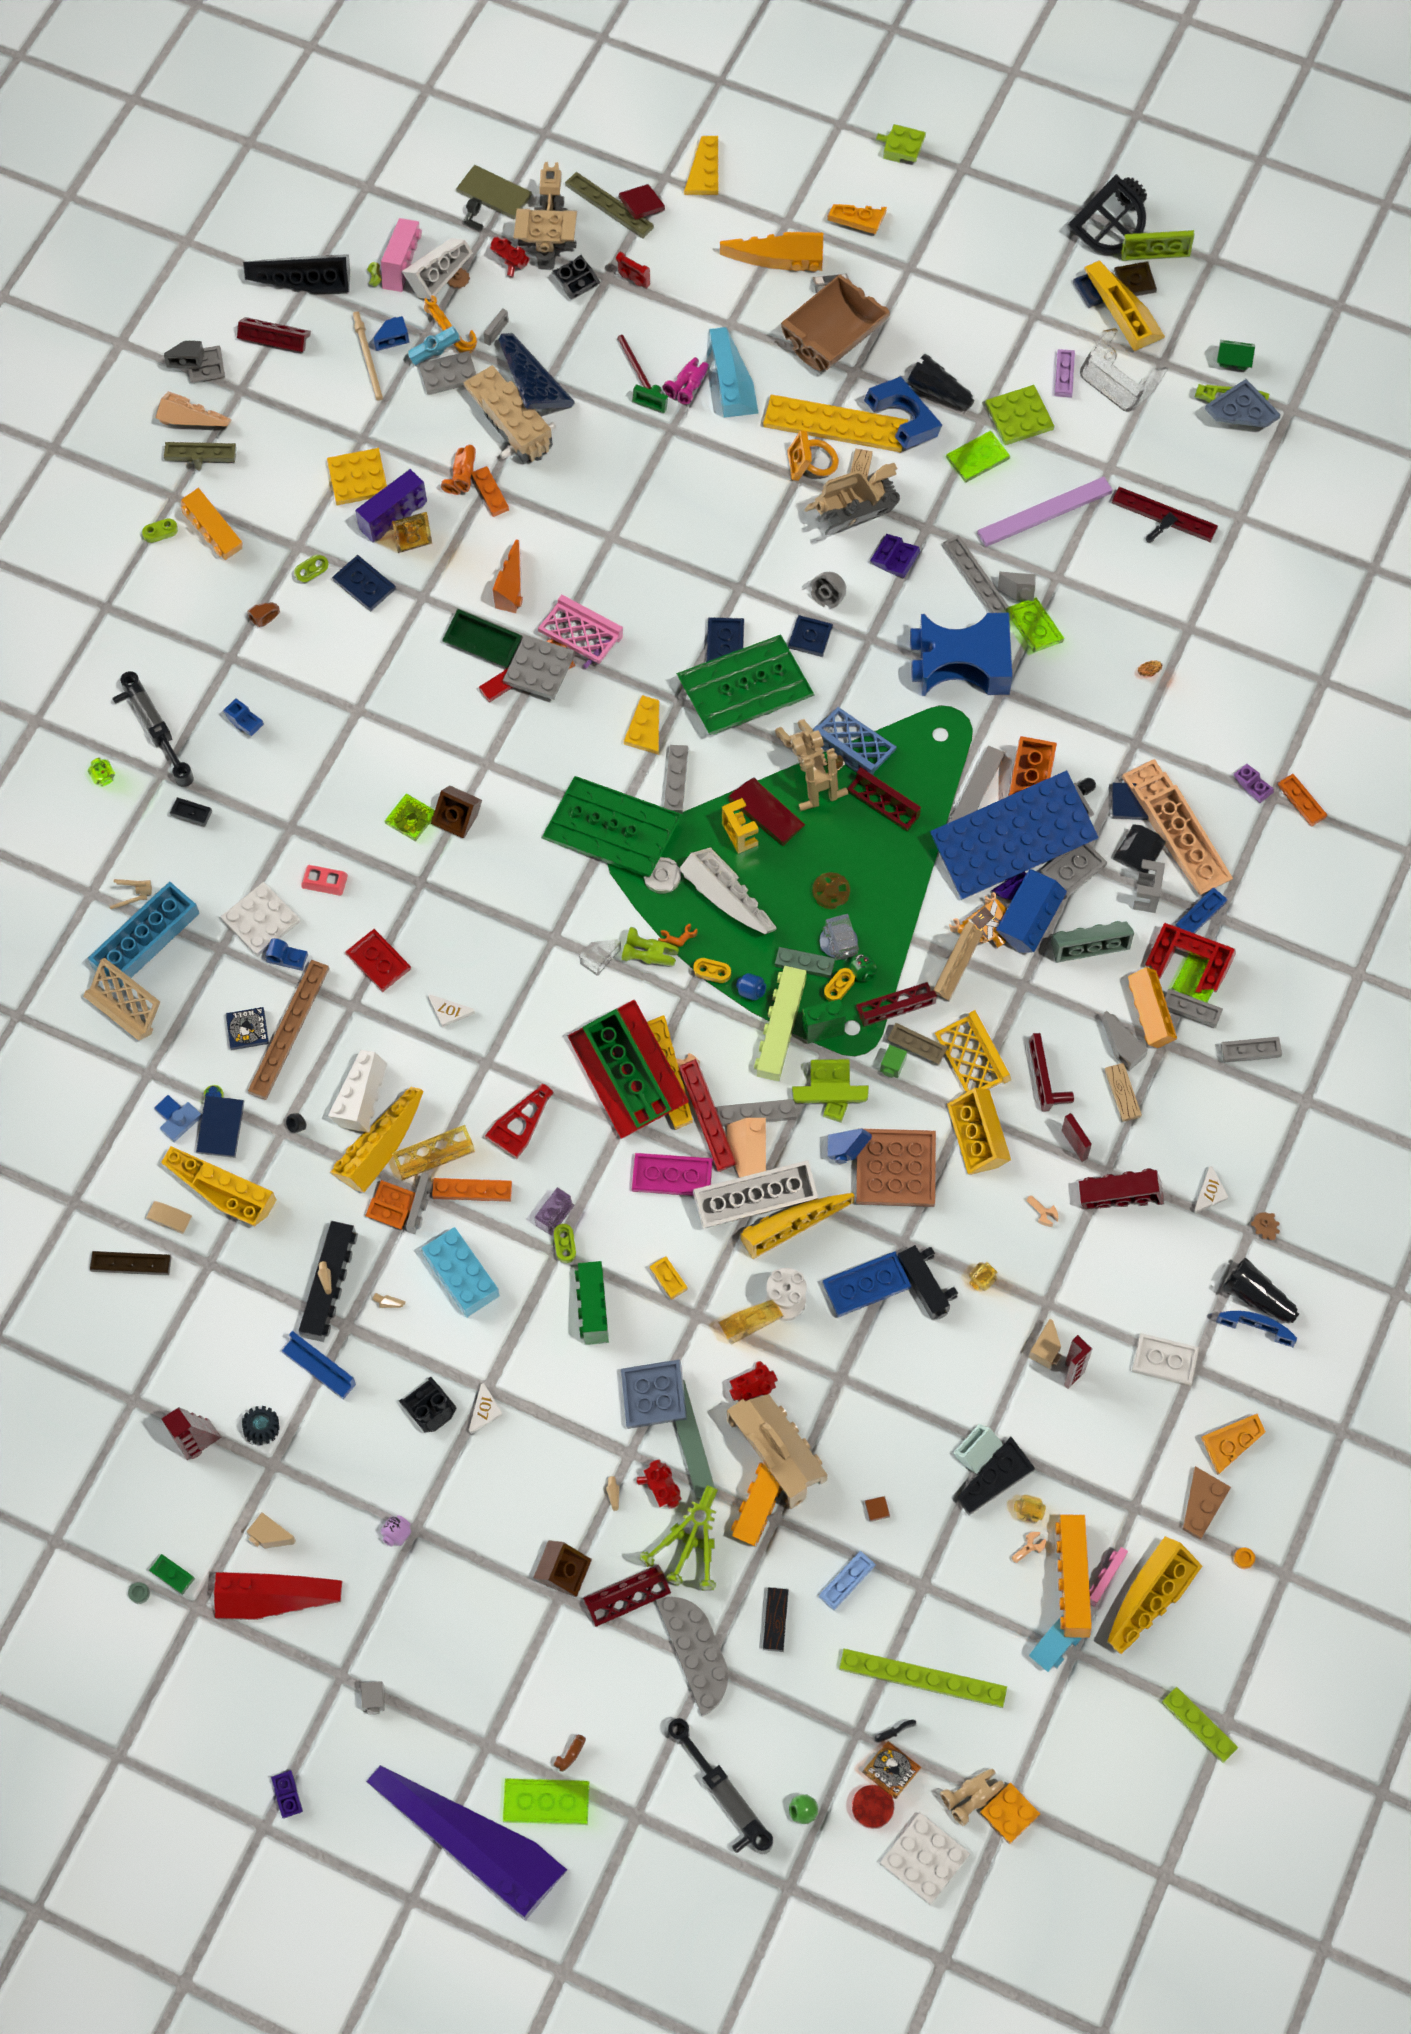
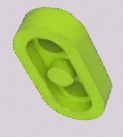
M170 518L148 524L142 529L143 538L149 543L173 537L178 532L176 521Z
M320 554L310 557L295 567L294 575L296 579L301 582L312 580L327 570L328 560ZM317 560L320 561V565H319V566H316V565H315V563H316ZM304 569L305 574L301 576L300 572Z
M559 1224L554 1229L557 1258L562 1263H570L576 1258L573 1229L568 1224ZM566 1233L567 1237L562 1238L560 1235ZM564 1252H569L570 1255H569V1256H564L563 1253H564Z

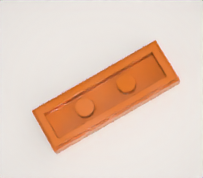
M1294 774L1278 782L1277 786L1311 827L1327 817L1326 812Z

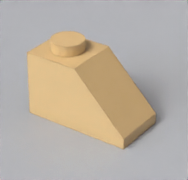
M1052 1319L1048 1320L1029 1355L1030 1359L1048 1369L1053 1364L1057 1365L1062 1356L1060 1354L1061 1344Z
M261 1513L246 1531L250 1537L248 1540L256 1547L261 1545L265 1549L293 1545L296 1542L292 1534L264 1513Z

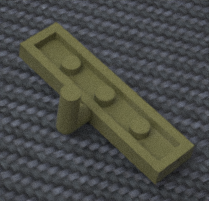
M165 442L164 460L193 461L195 469L199 471L202 469L203 462H235L237 447L236 443Z

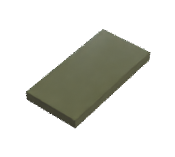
M475 164L456 188L458 193L471 199L476 197L482 201L483 205L512 219L516 218L517 209H523L532 197L531 191Z

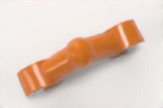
M688 924L685 927V932L679 938L670 936L667 931L662 930L661 935L667 938H658V941L681 947L689 938H694L697 935V929L694 932H688L691 928V924Z

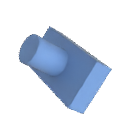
M187 1102L181 1109L173 1112L172 1117L160 1127V1130L171 1141L176 1142L202 1118V1114Z

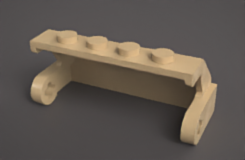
M769 1394L750 1399L747 1402L742 1399L727 1409V1422L732 1428L738 1426L788 1496L785 1502L792 1509L806 1499L807 1487L817 1482L823 1484L827 1481L828 1475L821 1466L823 1463L817 1454L813 1455L811 1453L808 1441L805 1438L801 1439L798 1435L799 1430L794 1422L790 1423L788 1421L784 1408L782 1406L778 1407Z

